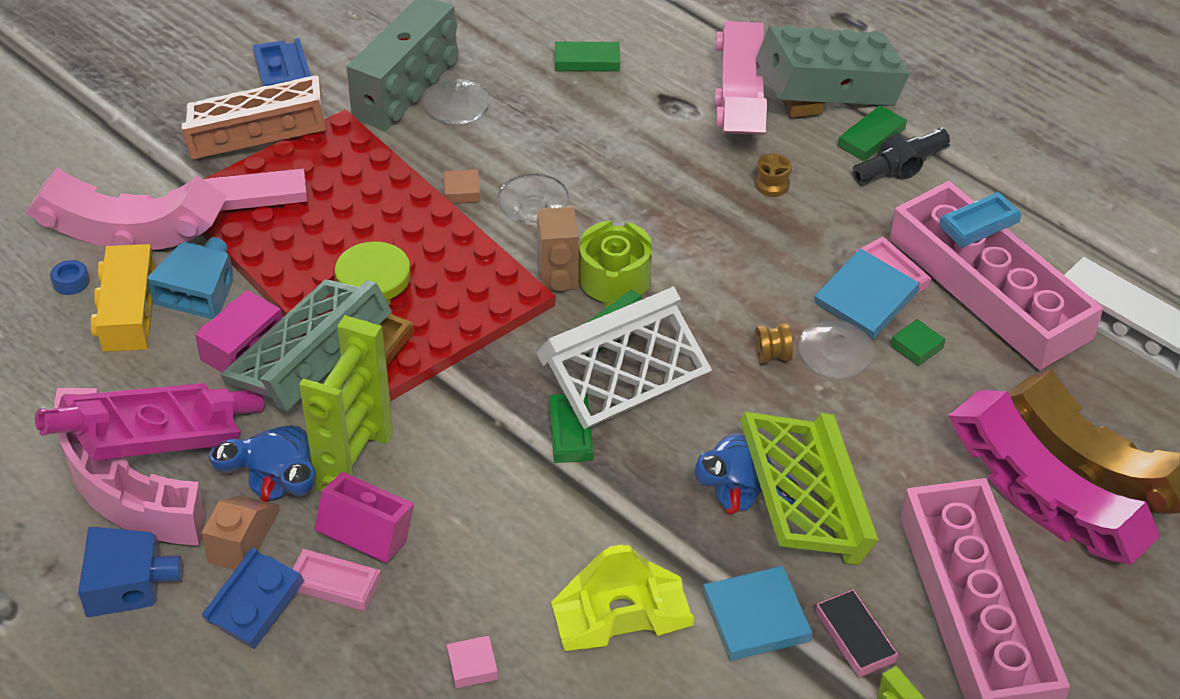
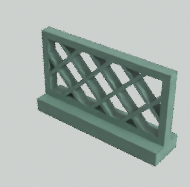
M325 279L220 375L225 383L270 397L277 408L288 411L301 399L299 384L302 379L318 383L340 359L341 353L337 325L344 315L379 325L392 311L376 282L366 280L360 287ZM328 294L334 295L333 297L324 299ZM332 309H333V311H331V312H328V313H325V314H323V315L318 316V314H320V313H323V312H326V311H329V310H332ZM308 318V320L298 323L299 321ZM307 333L305 336L292 340L294 337ZM282 342V344L272 347L274 344ZM280 358V360L265 365V363L268 361ZM255 366V369L244 372L245 370Z

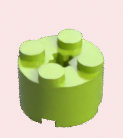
M604 221L589 227L582 234L579 245V283L589 296L601 301L604 306L608 307L631 289L642 295L650 288L652 243L650 236L644 229L629 222H625V226H613V221Z

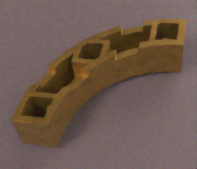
M1053 370L1030 376L1008 392L1020 416L1032 433L1052 455L1077 475L1108 492L1134 500L1146 501L1151 513H1180V452L1156 450L1150 454L1139 451L1132 441L1120 436L1108 427L1101 426L1097 428L1079 413L1083 407L1068 392Z

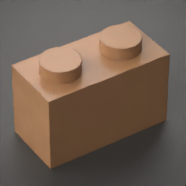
M574 206L537 209L538 265L541 283L550 291L579 289V235Z

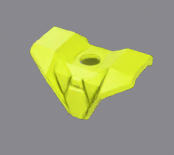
M620 544L603 550L551 602L564 651L604 647L608 645L609 638L615 635L640 630L655 631L657 636L694 626V615L690 612L683 591L681 577L648 561L630 545ZM618 599H627L634 604L615 608L613 611L610 609V605Z

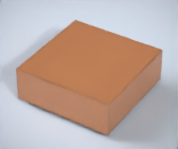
M478 169L443 171L445 198L451 203L480 202Z

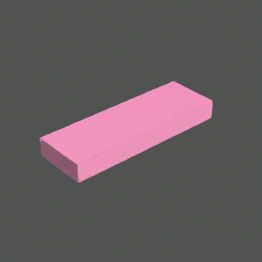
M304 169L203 179L227 195L220 211L307 202Z

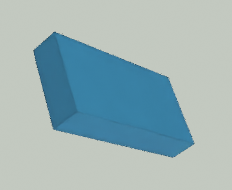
M996 192L941 216L939 227L963 248L1019 223L1022 213L1000 192Z

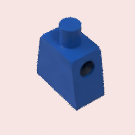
M88 527L78 590L86 617L151 607L157 600L159 582L182 580V556H161L156 535L153 533Z

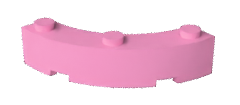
M724 21L723 32L717 31L716 51H722L721 88H716L715 108H717L716 127L722 128L723 134L765 135L767 98H763V76H756V68H761L756 57L763 42L764 23Z
M57 167L43 183L25 214L35 219L41 226L52 228L60 233L91 244L101 246L151 244L152 250H157L188 242L205 232L212 226L227 195L196 175L185 185L169 191L165 197L154 199L150 195L121 193L116 198L95 192L97 187L83 182Z
M57 388L54 408H58L61 396L98 393L97 388ZM73 432L58 433L60 446L71 480L82 497L104 518L126 530L151 532L156 535L157 541L181 545H200L205 509L199 482L169 479L152 473L150 477H147L130 468L128 461L123 457L92 461Z

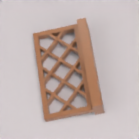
M319 75L189 103L187 106V122L182 123V131L191 159L326 130Z

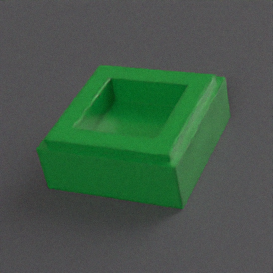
M916 319L892 336L891 346L920 366L944 348L946 339L919 319Z

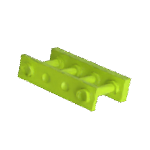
M346 315L343 316L337 325L341 357L324 384L304 378L299 384L311 462L316 471L315 487L318 492H322L342 471L353 476L352 466L368 440L387 444L393 435L382 326Z

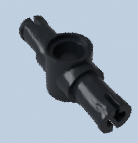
M941 127L922 137L913 136L907 140L901 134L892 135L883 142L876 157L853 166V177L859 186H864L884 175L890 177L897 174L901 179H909L921 170L927 156L950 147V136Z

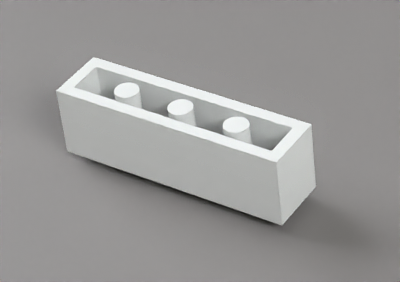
M1083 257L1064 276L1103 307L1097 332L1180 379V311Z

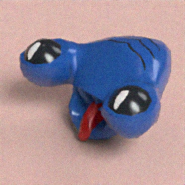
M289 425L273 428L245 440L229 439L212 448L209 455L211 465L216 471L221 473L235 472L243 467L249 468V485L261 501L267 502L268 500L282 498L287 492L296 496H303L312 489L315 482L316 471L311 463L307 433L300 426Z
M735 433L725 436L712 451H707L699 456L694 471L696 480L703 486H715V497L723 505L727 514H735L739 510L749 509L754 504L757 496L760 493L763 494L745 435ZM767 455L766 458L768 463L771 464L774 468H776ZM786 476L788 479H790L793 483H795L798 486V484L791 478V476ZM776 487L778 495L791 505L795 503L796 500L780 487Z

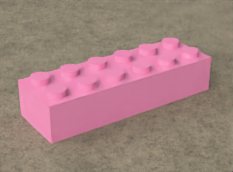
M947 181L895 208L890 240L1037 369L1042 370L1095 339L1103 307L1009 229L1006 228L961 248L939 227L941 216L975 202L952 182Z
M987 478L907 488L900 520L964 699H1066L1070 685Z

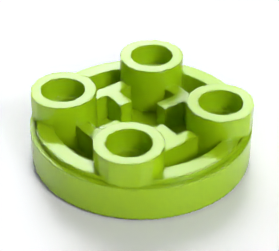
M365 242L355 245L339 257L335 266L337 282L360 287L366 280L376 282L388 305L391 303V298L400 294L407 287L411 276L407 255L400 248L385 242Z

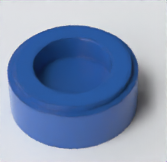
M76 260L63 261L57 264L50 272L54 290L63 295H73L83 291L90 281L87 267L82 262Z

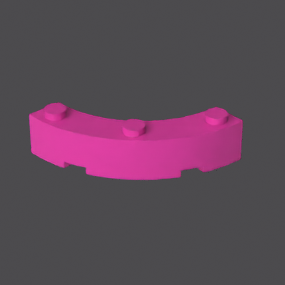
M978 390L949 415L958 436L971 457H980L992 472L988 479L1022 513L1059 539L1068 542L1073 538L1087 545L1086 547L1092 555L1132 565L1160 537L1146 501L1134 500L1108 492L1070 470L1052 455L1032 433L1020 416L1008 391Z

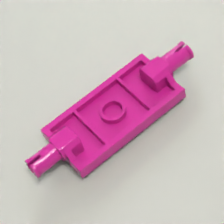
M205 383L61 396L58 408L38 409L35 414V426L37 430H40L39 433L42 436L73 432L92 461L215 447L223 441L239 439L241 431L234 423L233 415L262 412L264 397L249 390L228 392L226 388L209 389Z

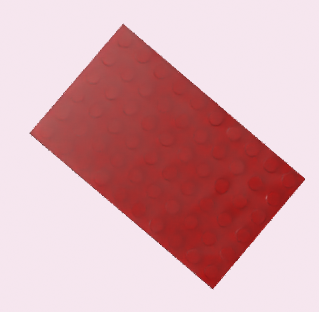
M346 109L326 118V130L283 139L204 178L304 169L307 202L219 211L212 226L202 233L207 241L212 237H216L226 243L231 265L266 301L281 308L282 317L289 313L325 279L337 282L335 274L337 260L346 250L355 245L365 242H385L400 248L407 255L410 263V281L400 294L391 298L389 307L392 315L414 323V333L386 367L390 401L556 306L555 295ZM328 294L324 299L333 297L334 295ZM332 309V310H329V311H326V312H323V313H320V314H318V316L323 315V314L328 313V312H331V311H333V309ZM308 318L301 320L298 323L308 320Z

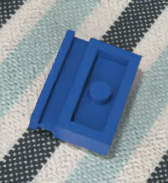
M299 38L295 39V43L289 44L282 40L253 45V54L263 87L311 77Z
M252 547L201 615L207 623L214 624L221 631L255 649L303 584L304 579L297 571L268 555L265 556L259 553L257 549Z

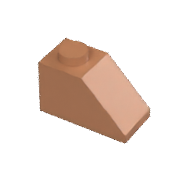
M242 495L218 501L201 532L208 563L235 570L252 547L259 550L280 510L279 505Z

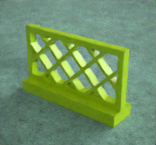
M744 412L740 422L779 547L840 553L845 564L860 565L879 539L834 414L820 413L813 422ZM757 428L765 429L775 439L771 442L759 433ZM789 432L804 434L802 439L805 445L789 434ZM781 442L798 456L794 460L776 445ZM769 455L783 466L785 470L782 473L768 463L766 456ZM802 459L812 466L815 476L799 464ZM792 473L807 485L808 488L803 491L786 476ZM777 486L796 500L793 505L778 495ZM814 491L821 496L826 508L809 494ZM800 504L819 518L816 524L797 510ZM787 518L807 534L790 533L786 521ZM823 523L834 530L836 538L831 537L820 526Z

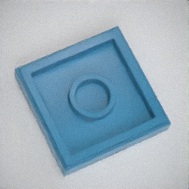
M860 248L815 295V303L875 339L919 292L920 286L916 280Z
M783 566L704 584L703 595L730 661L811 642L812 630Z

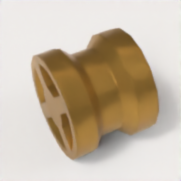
M778 153L765 154L757 161L758 175L755 180V187L758 192L768 197H778L787 193L790 187L789 175L792 169L790 160Z
M788 323L778 324L776 328L771 329L766 326H756L755 348L760 363H769L772 358H779L782 361L792 359L793 343Z

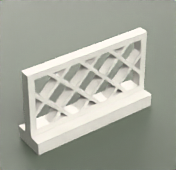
M674 286L549 338L536 352L543 366L550 365L584 430L701 378L712 371L676 306L681 298ZM668 318L671 320L677 331L675 340L657 333L661 321ZM635 333L648 339L645 353L627 347L630 334ZM655 342L672 349L669 363L651 356ZM603 346L617 352L614 367L595 360L598 348ZM590 352L589 357L585 356L584 354ZM679 352L690 356L697 369L688 372L676 367ZM624 355L642 362L638 377L620 370ZM573 360L585 365L586 368L582 381L569 376L563 363ZM648 365L666 372L662 385L659 386L645 380ZM592 369L611 376L607 391L588 384ZM617 379L635 385L633 398L628 400L613 394ZM642 389L647 390V392L641 394ZM586 393L604 399L600 413L593 416L590 415L583 402ZM611 403L616 404L615 406L610 408Z

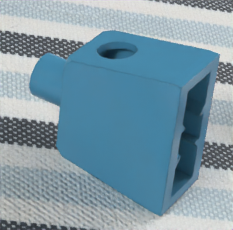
M216 237L210 238L205 246L188 242L180 243L147 278L153 304L208 319L215 318L221 312L233 282L230 255L227 253L228 247L226 243Z

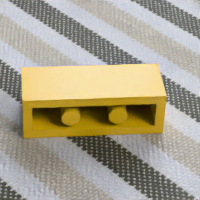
M151 244L106 246L104 261H99L98 277L101 287L95 288L94 292L97 314L91 315V332L93 337L99 338L102 352L148 349L153 302L147 278L156 269Z

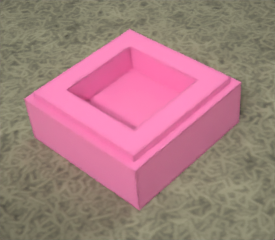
M489 636L446 644L455 689L498 680V670Z

